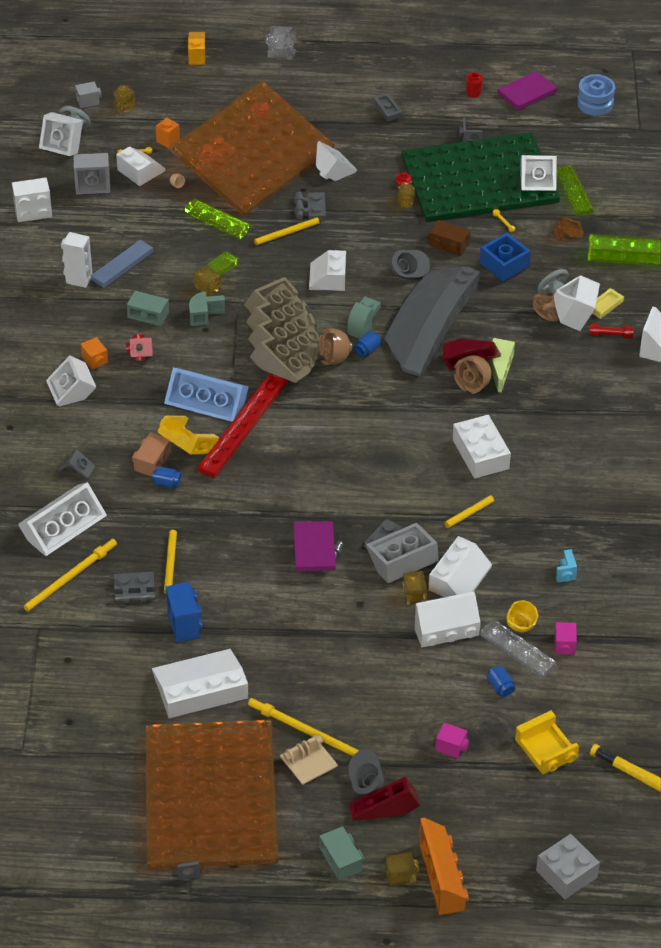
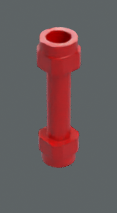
M590 324L589 335L596 337L599 334L624 335V338H633L634 327L630 326L613 328L599 327V324Z

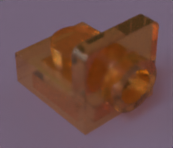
M562 217L554 227L556 238L560 241L565 234L581 238L584 234L579 221Z

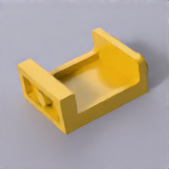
M164 416L157 433L189 454H208L219 439L215 434H194L186 429L185 425L188 421L186 416Z
M552 710L516 727L515 740L542 774L553 772L566 763H572L578 758L579 745L577 743L571 744L555 724L556 715Z

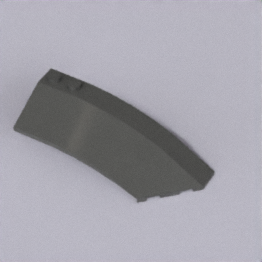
M464 266L428 271L413 289L400 308L384 338L385 345L390 347L391 354L396 361H399L402 371L420 377L433 361L434 355L452 323L477 291L480 271Z

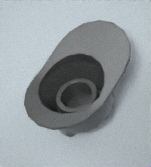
M399 250L393 254L389 269H392L393 273L401 278H417L428 273L430 261L422 251Z
M364 749L354 754L348 766L353 790L358 794L367 795L382 788L385 783V777L376 753L372 750Z

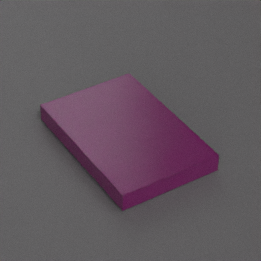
M537 71L498 89V94L517 110L523 109L557 92V87Z
M333 521L294 522L296 572L336 570Z

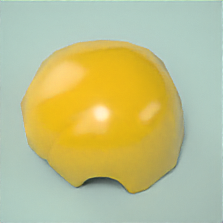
M524 600L514 602L506 615L508 626L519 633L530 631L538 620L537 608L531 602Z

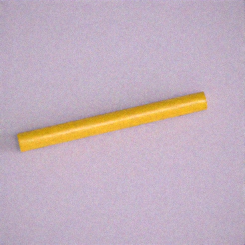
M316 217L256 238L254 242L257 246L318 225L320 222Z
M175 530L169 531L164 584L165 594L166 586L173 584L177 531Z

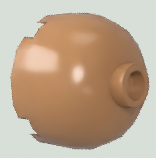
M324 329L325 333L320 335L318 344L319 355H323L325 359L321 360L322 363L325 365H335L344 362L352 350V344L348 336L339 329Z
M471 355L459 360L454 367L456 368V373L454 374L455 381L465 392L467 390L472 392V394L480 392L490 382L491 368L488 362L480 356Z

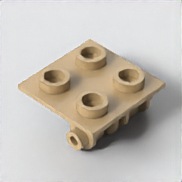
M313 735L311 739L304 740L301 744L298 743L291 749H286L285 753L280 755L281 759L302 785L338 767L337 763L321 745L323 739L320 735Z

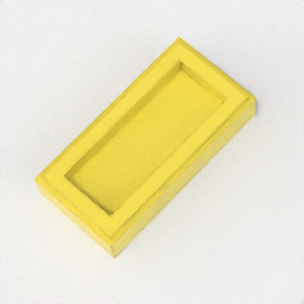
M610 288L597 298L596 307L592 314L601 319L624 301V296Z

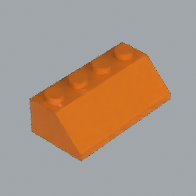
M420 818L419 845L439 915L465 911V903L469 901L467 889L462 887V871L457 870L456 852L453 853L451 849L453 848L452 837L447 835L445 826L426 818Z

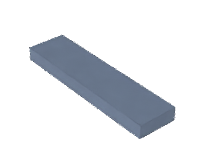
M139 240L93 273L91 280L105 288L153 253V247Z

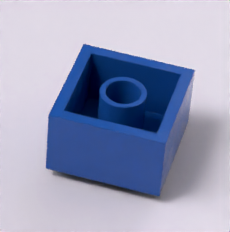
M505 233L480 248V264L501 281H505L530 266L531 251L509 233Z
M190 582L166 586L167 613L176 642L200 638L199 629H203L199 616H202L200 604L195 602L197 601L196 590L191 589Z

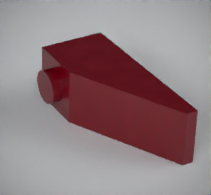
M460 338L446 342L443 346V360L450 371L456 369L454 367L459 360L471 355L480 356L486 361L501 357L499 349L495 342Z
M405 776L349 803L352 819L356 821L402 816L420 807L417 791Z

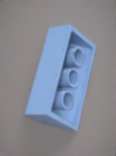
M173 367L164 404L233 422L244 406L249 386Z

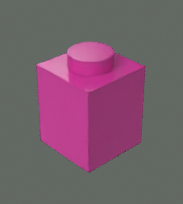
M556 622L554 635L555 654L575 655L577 643L576 623Z
M443 723L436 737L435 751L459 759L462 751L466 752L469 745L467 730Z

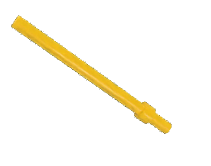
M111 539L103 546L97 547L93 550V554L24 605L25 610L29 612L96 560L104 558L107 552L117 545V542Z
M250 698L248 702L249 706L261 711L262 715L268 718L273 717L310 736L320 735L324 743L352 757L359 752V750L274 709L275 707L268 703L264 704L253 698Z

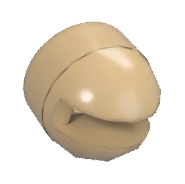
M176 173L170 177V183L176 188H181L185 183V178Z

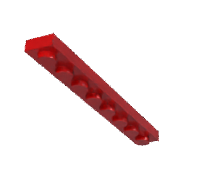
M272 373L267 376L198 466V472L212 478L217 477L288 383L287 379Z

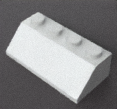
M86 482L78 484L18 525L28 542L47 556L107 515L90 485Z

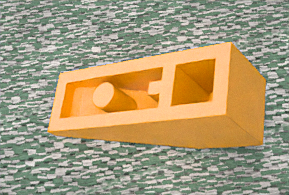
M189 32V65H205V32Z

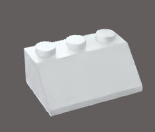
M458 536L430 573L429 591L443 597L473 592L491 569L492 564L475 543Z
M474 591L416 603L415 632L421 647L434 646L480 635V617Z

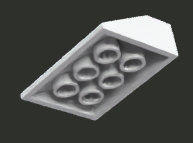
M231 649L152 668L168 718L248 698V682L241 665Z

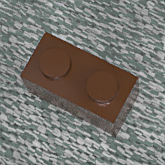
M438 220L430 231L429 246L459 256L464 253L470 244V230Z

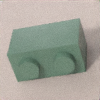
M135 291L127 303L128 318L158 326L163 324L169 313V299Z
M343 826L320 835L319 848L338 881L362 871L364 856L360 849H356L352 835L350 833L347 834Z

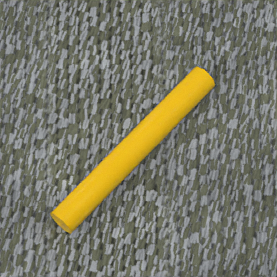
M493 496L486 497L445 521V526L450 528L494 502Z

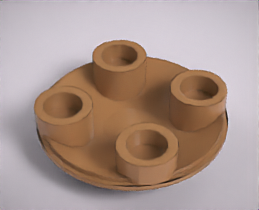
M552 293L547 295L537 294L532 302L536 313L546 320L560 321L554 302V295Z

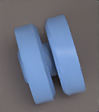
M599 74L582 78L578 87V108L582 112L593 116H600L610 112L614 105L615 83L610 78Z

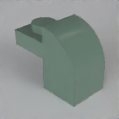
M201 292L190 299V326L209 325V314L225 313L224 295L206 297V292Z
M364 297L360 303L356 302L348 319L347 334L360 339L367 332L371 331L372 318L381 308V302L368 297Z

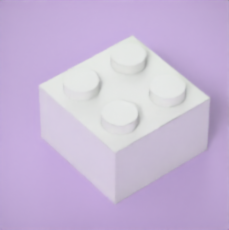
M47 178L12 182L14 207L18 222L52 218Z

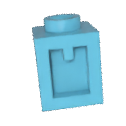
M572 549L564 550L563 559H560L561 566L557 567V582L576 580L577 565Z

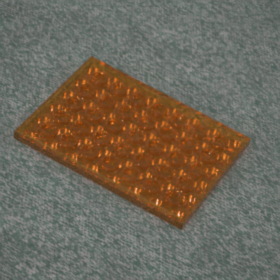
M260 81L172 145L170 151L245 217L316 163L317 143L319 141L334 148L335 144L264 81Z
M271 720L146 725L147 869L177 868L178 864L196 861L199 862L200 867L278 864Z

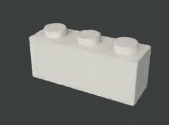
M69 232L61 243V249H63L62 262H64L65 266L63 274L66 277L67 284L86 288L92 275L89 236Z

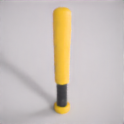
M598 744L592 746L590 750L591 756L601 757L613 764L614 767L661 792V778L619 756L615 757L600 749Z

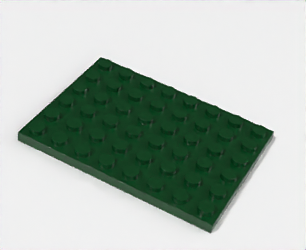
M532 132L401 151V157L407 173L411 176V184L426 222L492 213L495 209L505 211L560 203L557 189L556 191L521 190V156H542Z

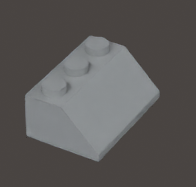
M418 523L366 544L378 574L387 583L439 561L437 542Z

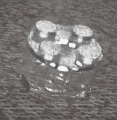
M271 26L270 34L266 35L268 58L287 60L294 58L296 49L293 48L294 44H297L295 28Z

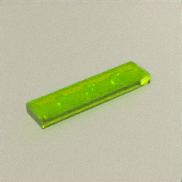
M573 166L557 167L556 175L576 216L593 214V207Z
M195 198L184 207L185 213L240 239L251 229V224Z

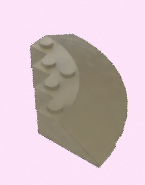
M283 277L255 289L244 304L251 313L246 323L253 330L248 338L255 348L250 358L262 370L297 383L309 374L315 365L319 355V334L315 330L314 326L316 323L312 314L308 313L306 309L307 304L305 301L301 302L297 296L298 291Z

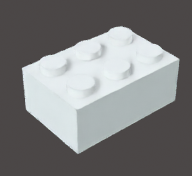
M489 415L453 424V441L474 479L510 469L511 453Z

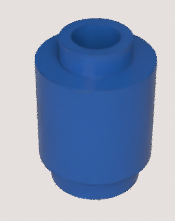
M372 331L367 332L356 342L354 346L355 352L360 357L370 355L381 345L380 336Z
M158 466L157 470L154 469L152 481H155L157 486L179 487L181 472H177L176 469Z
M495 666L489 670L487 680L496 693L502 697L511 695L515 690L514 681L504 667Z

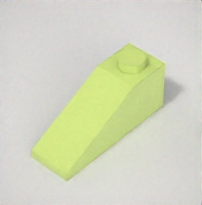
M493 338L492 342H495L501 357L489 360L488 364L491 368L497 391L501 393L514 356L515 342Z

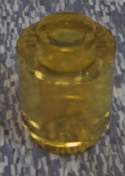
M404 183L398 187L397 203L401 208H410L414 203L415 187L409 183Z

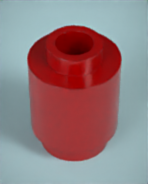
M473 72L466 77V92L469 97H479L482 93L483 76Z

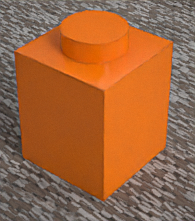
M165 118L156 125V142L170 148L180 141V126L178 123Z
M97 337L80 344L81 357L92 370L108 363L107 349Z

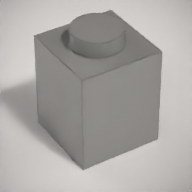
M95 81L75 85L76 99L80 108L100 105L101 90L97 88Z

